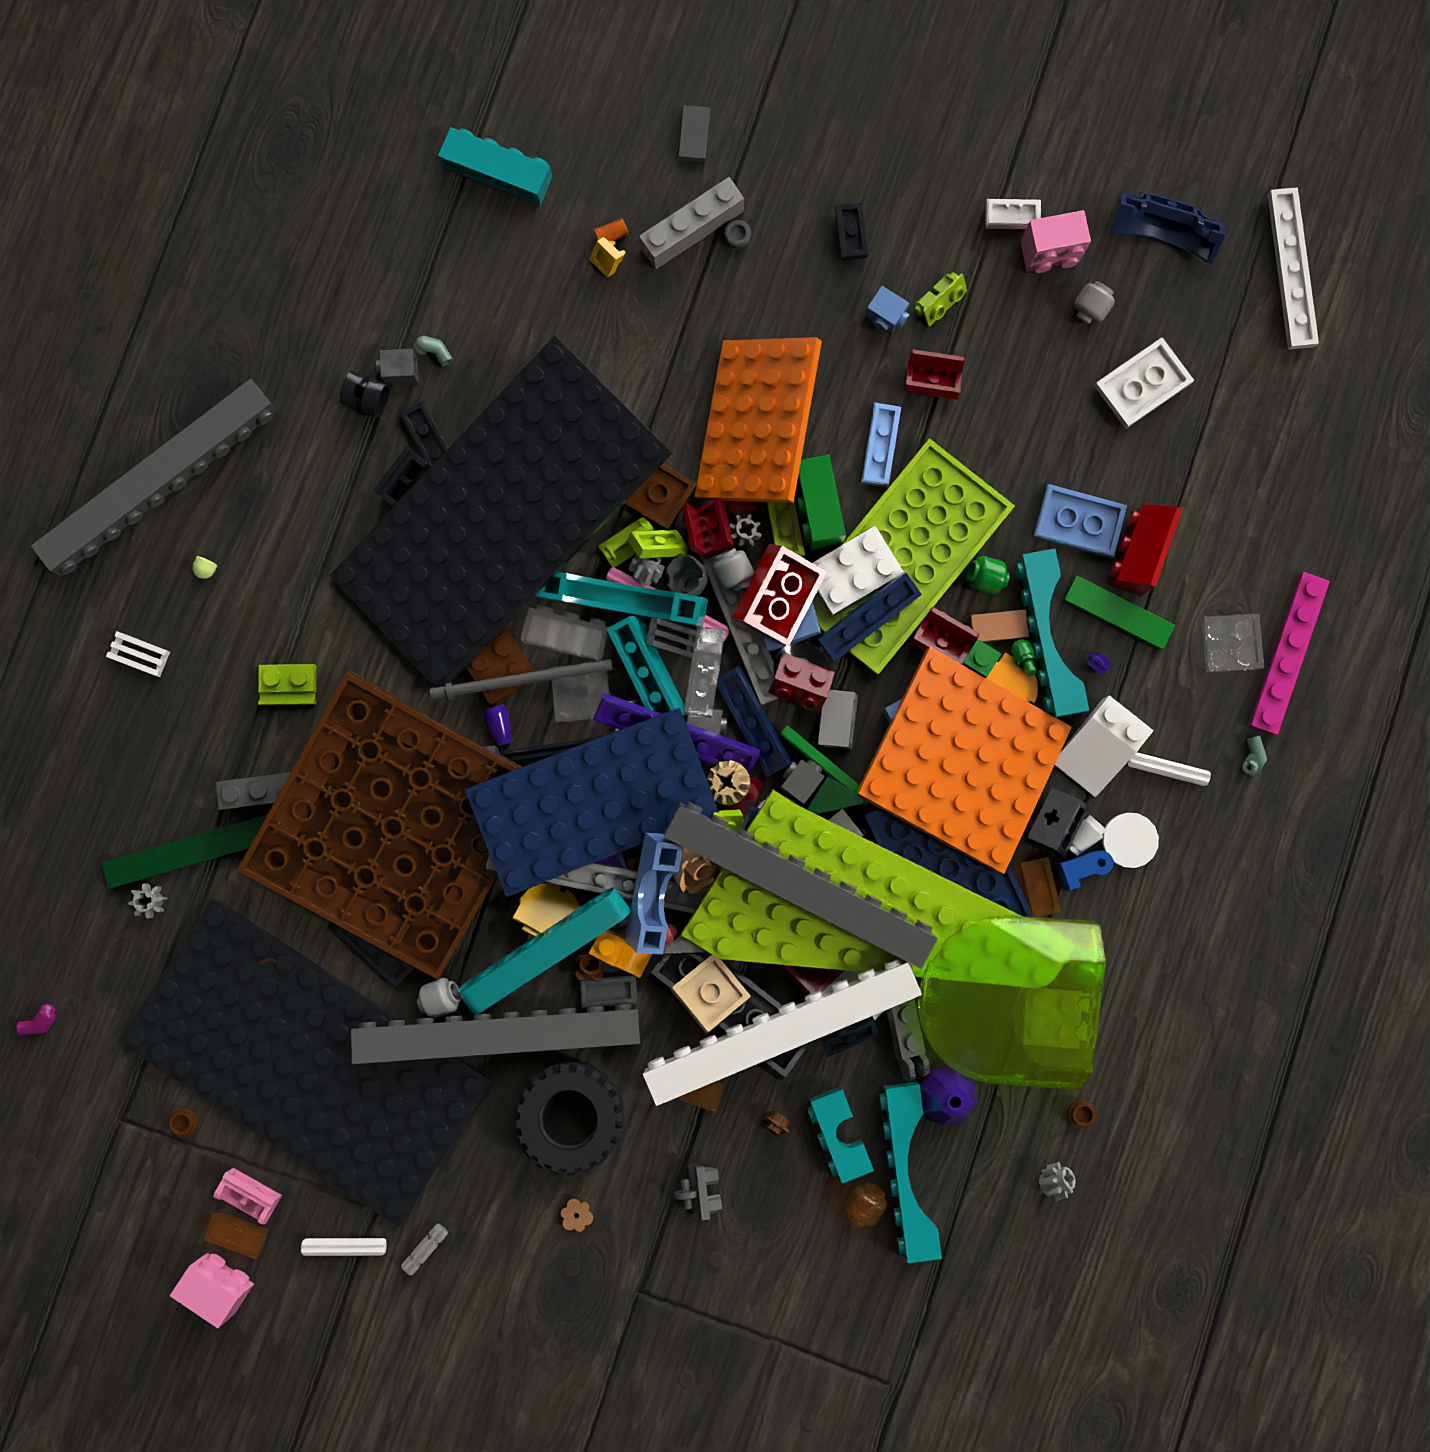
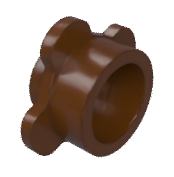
M591 954L578 955L576 957L577 971L575 977L579 981L592 979L598 982L602 979L603 973L600 970L603 963L602 960Z
M771 1111L768 1116L762 1118V1121L766 1123L765 1128L776 1136L789 1134L790 1131L787 1128L790 1125V1121L781 1114Z

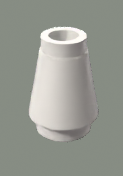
M1089 815L1083 820L1069 849L1078 856L1081 852H1084L1104 837L1102 834L1106 829Z

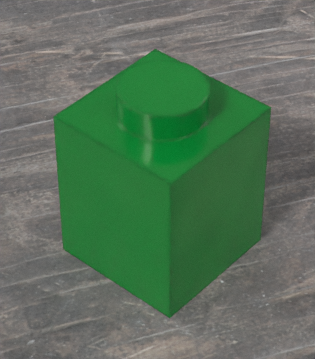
M977 639L962 665L987 678L1001 653Z

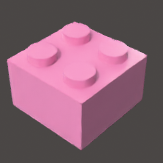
M1084 210L1030 220L1020 241L1027 272L1036 271V273H1043L1056 266L1070 268L1080 262L1091 243Z
M206 1253L188 1267L170 1296L216 1328H219L236 1313L254 1283L249 1281L248 1275L237 1269L233 1270L225 1265V1260L219 1255Z

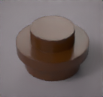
M1080 1099L1074 1101L1069 1106L1068 1118L1077 1128L1085 1129L1094 1124L1097 1112L1092 1103Z
M180 1108L174 1111L169 1118V1128L176 1136L186 1137L197 1129L198 1117L189 1108Z

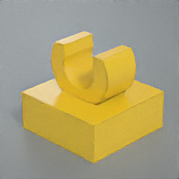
M603 237L596 242L589 260L608 278L615 273L625 255V251L619 252L614 247L615 241H608Z

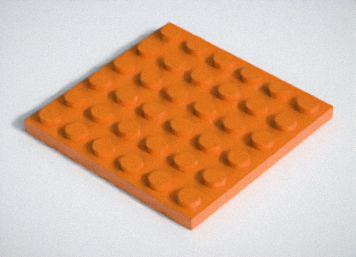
M929 647L926 649L856 794L996 873L1004 874L1072 727Z

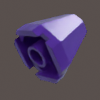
M953 1064L930 1068V1073L919 1084L923 1113L941 1126L965 1122L978 1104L974 1079Z

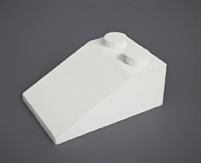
M1107 696L1101 699L1062 748L1054 766L1093 797H1096L1134 756L1154 730L1111 696Z

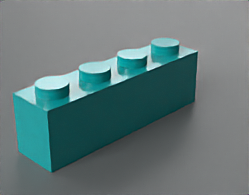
M450 127L438 154L442 168L537 205H541L552 180L550 165L543 159L526 157L515 148H503L489 138H484V140L477 138L470 131L462 128L457 130Z
M629 616L607 628L645 708L661 714L680 708L683 717L688 715V711L657 649L646 645L648 630L641 616Z

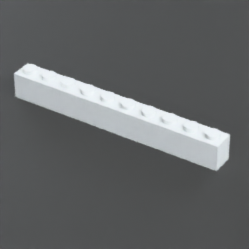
M899 957L884 963L885 968L875 972L873 968L858 974L859 979L848 983L847 980H842L831 986L832 990L821 994V991H816L805 997L806 1001L798 1005H795L794 1002L787 1003L778 1008L779 1013L769 1016L768 1013L761 1014L752 1019L753 1024L742 1027V1024L735 1025L727 1029V1034L722 1037L716 1038L715 1035L701 1040V1045L690 1049L689 1046L678 1049L674 1052V1057L664 1060L663 1057H659L650 1061L643 1076L656 1106L921 996V990L909 962L901 961Z

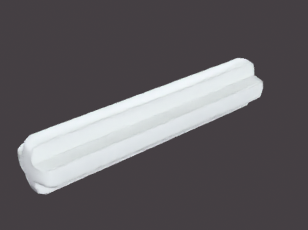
M1137 752L1128 761L1129 767L1202 786L1208 785L1211 773L1209 771Z
M384 1238L304 1239L301 1244V1254L303 1256H382L386 1253L387 1243Z

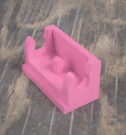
M232 1168L225 1172L213 1197L228 1202L258 1219V1223L265 1225L282 1195Z

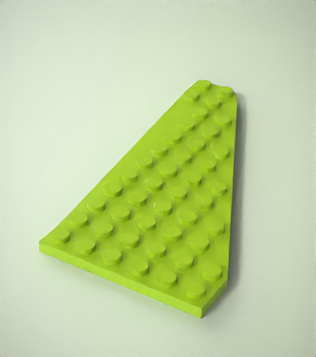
M773 789L746 830L754 835V841L762 845L767 841L780 848L779 854L787 858L792 854L806 862L804 866L814 871L816 867L831 875L830 880L838 884L841 881H845L857 888L855 893L863 897L870 894L882 901L880 906L888 910L895 907L907 914L906 919L916 924L917 920H921L933 927L931 932L938 939L922 969L909 963L915 977L1040 987L1048 984L1055 978L1075 947L1050 929L800 807ZM725 868L721 869L681 932L683 937L719 959L857 972H864L873 968L876 972L885 968L884 963L898 958L884 949Z

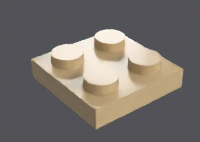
M713 954L671 988V991L706 1034L751 997L723 961Z

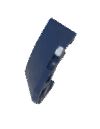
M1127 192L1120 194L1109 233L1114 235H1138L1172 244L1210 264L1213 263L1226 236L1224 224L1219 220L1205 216L1203 214L1204 211L1178 200L1140 192L1138 196Z

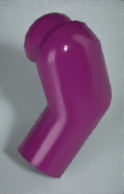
M51 1004L40 1006L39 1012H37L32 1021L18 1022L17 1034L19 1036L32 1035L48 1031L56 1017L54 1014L56 1011L55 1007Z

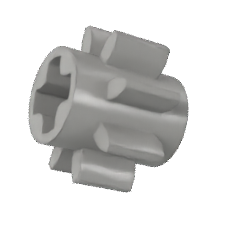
M750 514L745 519H741L737 515L734 518L736 525L729 524L733 541L737 543V549H740L745 544L751 549L754 546L752 539L759 540L761 534L756 532L760 522L754 523L751 520ZM740 529H742L743 531L748 530V531H749V534H748V535H747L746 533L741 534V533L739 532V530H740Z
M636 554L632 558L629 570L634 572L633 579L642 585H650L652 581L658 583L665 566L660 565V557L639 558Z
M143 884L142 891H131L134 897L133 901L128 904L135 907V916H140L145 912V916L148 919L154 917V911L164 912L161 906L163 901L167 900V897H162L159 893L162 887L156 886L151 890L150 884ZM151 897V903L145 905V899Z
M1056 1162L1047 1165V1169L1041 1171L1039 1184L1043 1193L1048 1197L1054 1196L1055 1201L1068 1198V1194L1073 1193L1075 1177L1066 1166L1061 1168L1060 1163Z

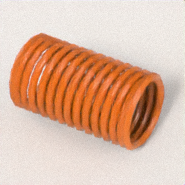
M622 218L615 222L613 221V223L611 222V224L609 223L594 229L597 241L603 237L608 241H615L621 237L628 236V231Z

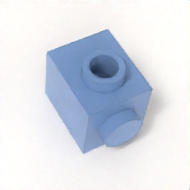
M881 286L867 307L865 317L871 320L878 330L888 331L892 334L897 326L902 328L910 315L907 313L909 302Z

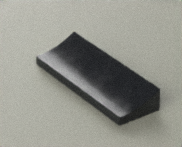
M680 934L647 978L683 1005L671 991V988L712 954ZM721 959L751 997L717 1024L713 1030L724 1036L727 1034L726 1030L735 1025L742 1024V1027L753 1024L752 1019L761 1014L768 1013L769 1016L779 1013L778 1008L783 1005L725 960ZM810 1042L760 1062L758 1065L781 1081L786 1078Z

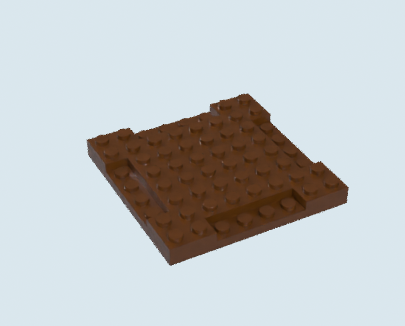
M346 672L237 871L426 974L439 979L498 875L496 871L486 869L489 851L465 789L522 766L501 754L499 756L405 704L397 696L354 672Z

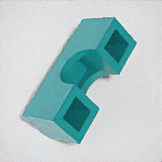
M841 1086L809 1098L812 1106L807 1107L812 1123L818 1122L822 1133L817 1134L823 1151L829 1149L832 1160L827 1162L833 1177L839 1176L841 1182L845 1183L873 1172L872 1164L862 1140L853 1143H843L836 1137L838 1125L842 1121L853 1117Z

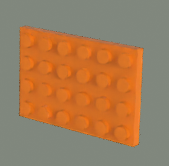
M810 337L723 340L695 491L697 499L712 500L720 498L723 501L794 503L822 344L820 339Z

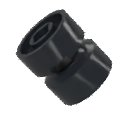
M350 371L341 387L340 403L353 409L361 407L362 412L379 417L388 402L390 385L375 378L369 381L367 375Z

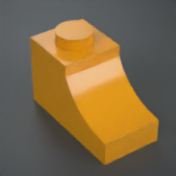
M609 929L597 936L589 954L639 978H641L652 954L636 953L625 942L624 937Z

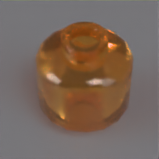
M872 1183L857 1185L845 1203V1210L849 1215V1221L853 1225L863 1228L864 1226L873 1227L878 1223L887 1207L883 1190Z

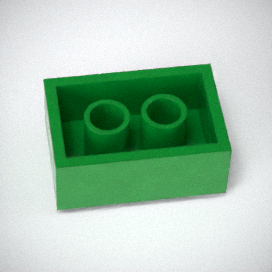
M830 455L802 459L795 493H798L799 496L796 503L798 519H803L804 524H802L803 530H801L803 545H809L810 553L838 548L842 546L846 533Z

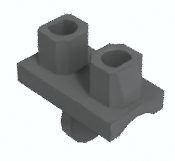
M696 1163L687 1165L689 1179L681 1180L682 1189L674 1192V1198L683 1199L684 1209L692 1208L693 1217H700L702 1221L710 1219V1214L722 1210L720 1195L717 1193L707 1195L706 1186L718 1183V1169L701 1166Z

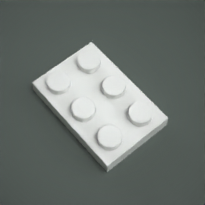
M1160 338L1096 382L1094 386L1125 429H1127L1192 384L1194 379L1165 340Z
M876 526L813 562L814 565L827 572L817 592L832 616L888 584L904 572Z

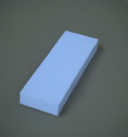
M874 403L861 479L862 484L886 488L889 486L901 407Z

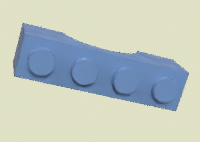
M645 833L625 937V942L636 953L663 954L668 930L664 915V896L669 879L674 873L679 872L683 846L665 838L664 834Z

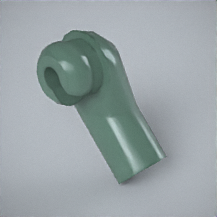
M424 335L417 338V342L414 343L416 353L419 355H424L427 352L434 353L442 367L453 362L450 353L439 339Z
M1260 736L1246 739L1250 754L1243 762L1242 770L1248 776L1257 775L1267 761Z

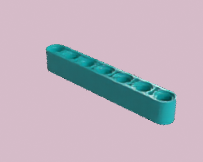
M611 887L467 981L458 989L457 994L470 1011L477 1015L622 921L629 915L631 909L616 888Z

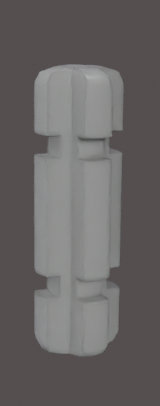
M436 1224L429 1232V1235H426L414 1249L411 1256H408L402 1263V1269L407 1274L413 1275L420 1267V1264H423L435 1250L438 1243H441L447 1236V1230L442 1225Z

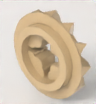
M732 760L719 762L715 767L710 768L708 778H706L714 801L722 805H733L740 802L747 795L750 788V777L747 770L741 764ZM732 775L731 782L736 789L734 790L727 786L722 789L723 782L719 777L729 778Z

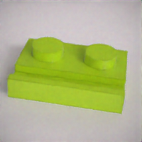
M259 665L260 700H258V705H316V665Z

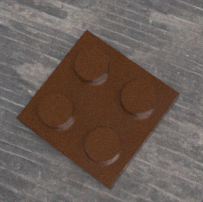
M662 464L623 505L663 529L670 530L683 509L682 506L686 504L696 488L697 483L667 465Z
M508 630L496 637L467 667L475 681L535 672ZM527 684L482 691L489 704L494 706Z

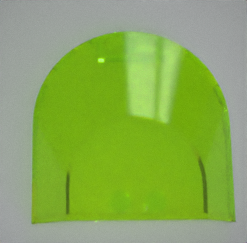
M996 916L978 920L975 922V925L963 931L958 930L941 944V950L933 961L930 960L920 983L922 995L918 998L922 1028L938 1056L955 1071L985 1083L1080 1090L1093 1070L1106 960L1100 925L1095 921Z

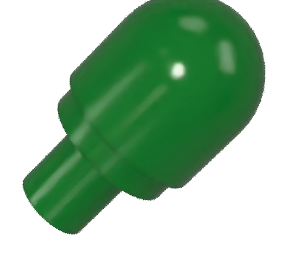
M1025 639L1015 641L1011 647V653L1016 665L1019 668H1024L1027 676L1036 674L1037 670L1034 663L1037 659L1032 644Z

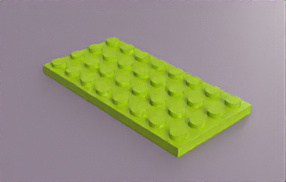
M930 438L843 543L849 542L876 526L902 570L909 575L922 594L848 651V653L877 676L925 618L931 607H934L1015 507V505ZM883 587L834 616L831 615L819 593L816 592L812 602L820 630L825 633Z

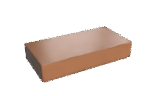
M1026 610L970 616L971 629L979 633L978 640L982 642L1029 637Z

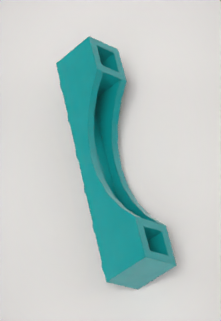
M1056 549L1023 554L1018 559V563H1016V574L1018 579H1022L1024 590H1021L1023 605L1028 606V630L1034 635L1035 643L1032 646L1036 653V659H1039L1041 670H1038V680L1040 686H1044L1046 697L1043 698L1045 711L1054 718L1085 713L1089 711L1084 683L1073 675L1063 663L1054 646L1050 632V601L1054 588L1061 576Z
M558 572L536 595L546 599L702 627L708 599L703 597L609 582Z
M917 1082L884 1085V1093L879 1094L881 1111L886 1110L887 1122H883L885 1140L890 1139L891 1150L886 1151L888 1167L894 1170L895 1179L890 1180L892 1197H897L898 1208H894V1219L896 1226H901L902 1237H897L899 1254L904 1255L907 1263L942 1259L938 1229L918 1206L908 1177L910 1141L915 1127L923 1115L920 1085Z

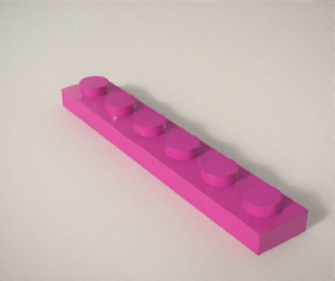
M1302 572L1299 575L1248 725L1249 727L1274 736L1278 735L1330 581L1306 572Z

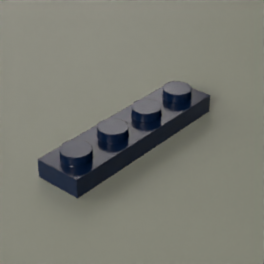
M903 572L816 640L830 659L835 662L922 594L909 575Z
M736 667L714 680L749 746L760 749L757 761L765 776L769 777L791 765L792 761L741 667Z

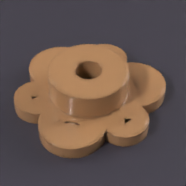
M576 1198L570 1199L567 1207L561 1210V1216L564 1218L563 1227L566 1230H573L575 1228L576 1231L581 1232L584 1230L585 1225L591 1224L593 1214L588 1211L589 1204L587 1202L580 1203Z

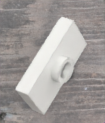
M986 200L985 229H1026L1030 220L1041 218V200Z

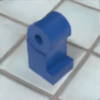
M1101 850L1089 852L1055 865L1064 890H1073L1081 887L1079 882L1081 878L1109 873L1113 868L1114 862L1108 852Z

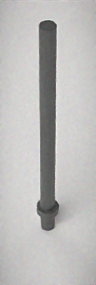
M611 659L455 685L450 682L446 683V686L431 688L430 696L431 699L448 697L450 700L454 699L457 695L613 670Z

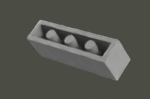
M728 177L641 234L639 238L642 251L655 269L661 267L743 213L744 197L730 177Z

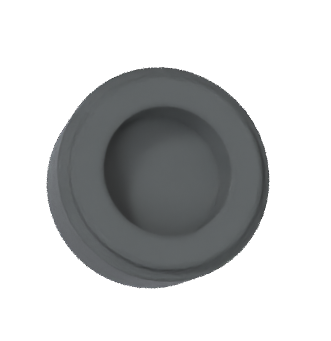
M742 220L731 221L726 226L724 233L727 245L733 249L745 248L751 240L750 226Z

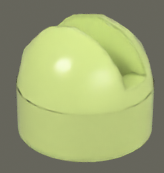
M197 556L192 569L198 578L207 579L214 574L217 565L210 560Z

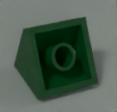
M827 776L807 810L822 816L838 812L842 809L848 810L859 807L863 804L862 797Z

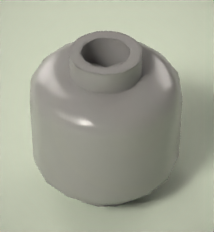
M1095 281L1094 284H1086L1074 301V307L1079 311L1076 316L1087 324H1090L1092 320L1102 322L1115 303L1112 296L1114 292L1098 281Z
M731 548L715 557L717 561L713 565V570L722 587H733L737 591L749 584L748 579L752 577L754 570L744 551H736L735 548Z
M439 978L423 985L420 988L419 998L417 999L419 1010L434 1019L453 1013L461 1001L460 996L457 994L459 987L454 981H450L447 978Z

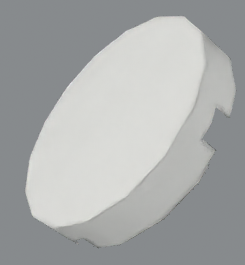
M1123 813L1114 816L1105 826L1106 831L1103 833L1104 837L1101 844L1103 850L1112 856L1114 864L1126 868H1137L1147 864L1154 857L1158 849L1159 836L1155 826L1148 818L1138 813Z

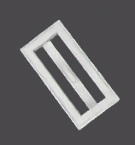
M116 631L115 642L112 641L110 646L112 649L107 653L106 657L160 677L170 652ZM125 640L162 655L160 659H157L121 644ZM121 650L157 664L156 670L117 654Z

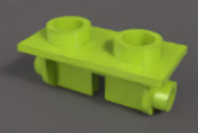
M954 272L946 274L933 287L934 291L938 293L937 296L929 291L916 302L914 311L920 317L924 314L928 327L936 320L941 319L945 312L955 302L960 301L967 292L962 273L959 276Z
M643 516L598 547L610 565L616 568L636 554L627 540L631 531H653L654 529Z

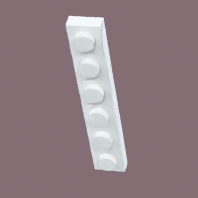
M1298 187L1271 190L1267 195L1288 350L1316 347L1319 341Z

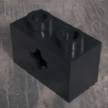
M1051 788L1049 794L1045 795L1041 802V810L1037 818L1029 826L1028 838L1036 845L1065 857L1089 807L1081 799Z

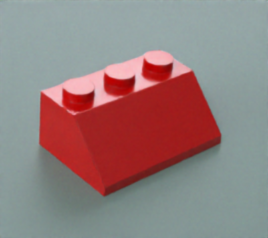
M1143 504L1137 511H1132L1127 523L1128 526H1131L1128 536H1123L1118 551L1122 552L1120 559L1114 562L1110 571V576L1113 577L1111 586L1139 596H1143L1156 587L1182 508Z
M769 544L732 618L754 631L789 646L827 572L781 545Z

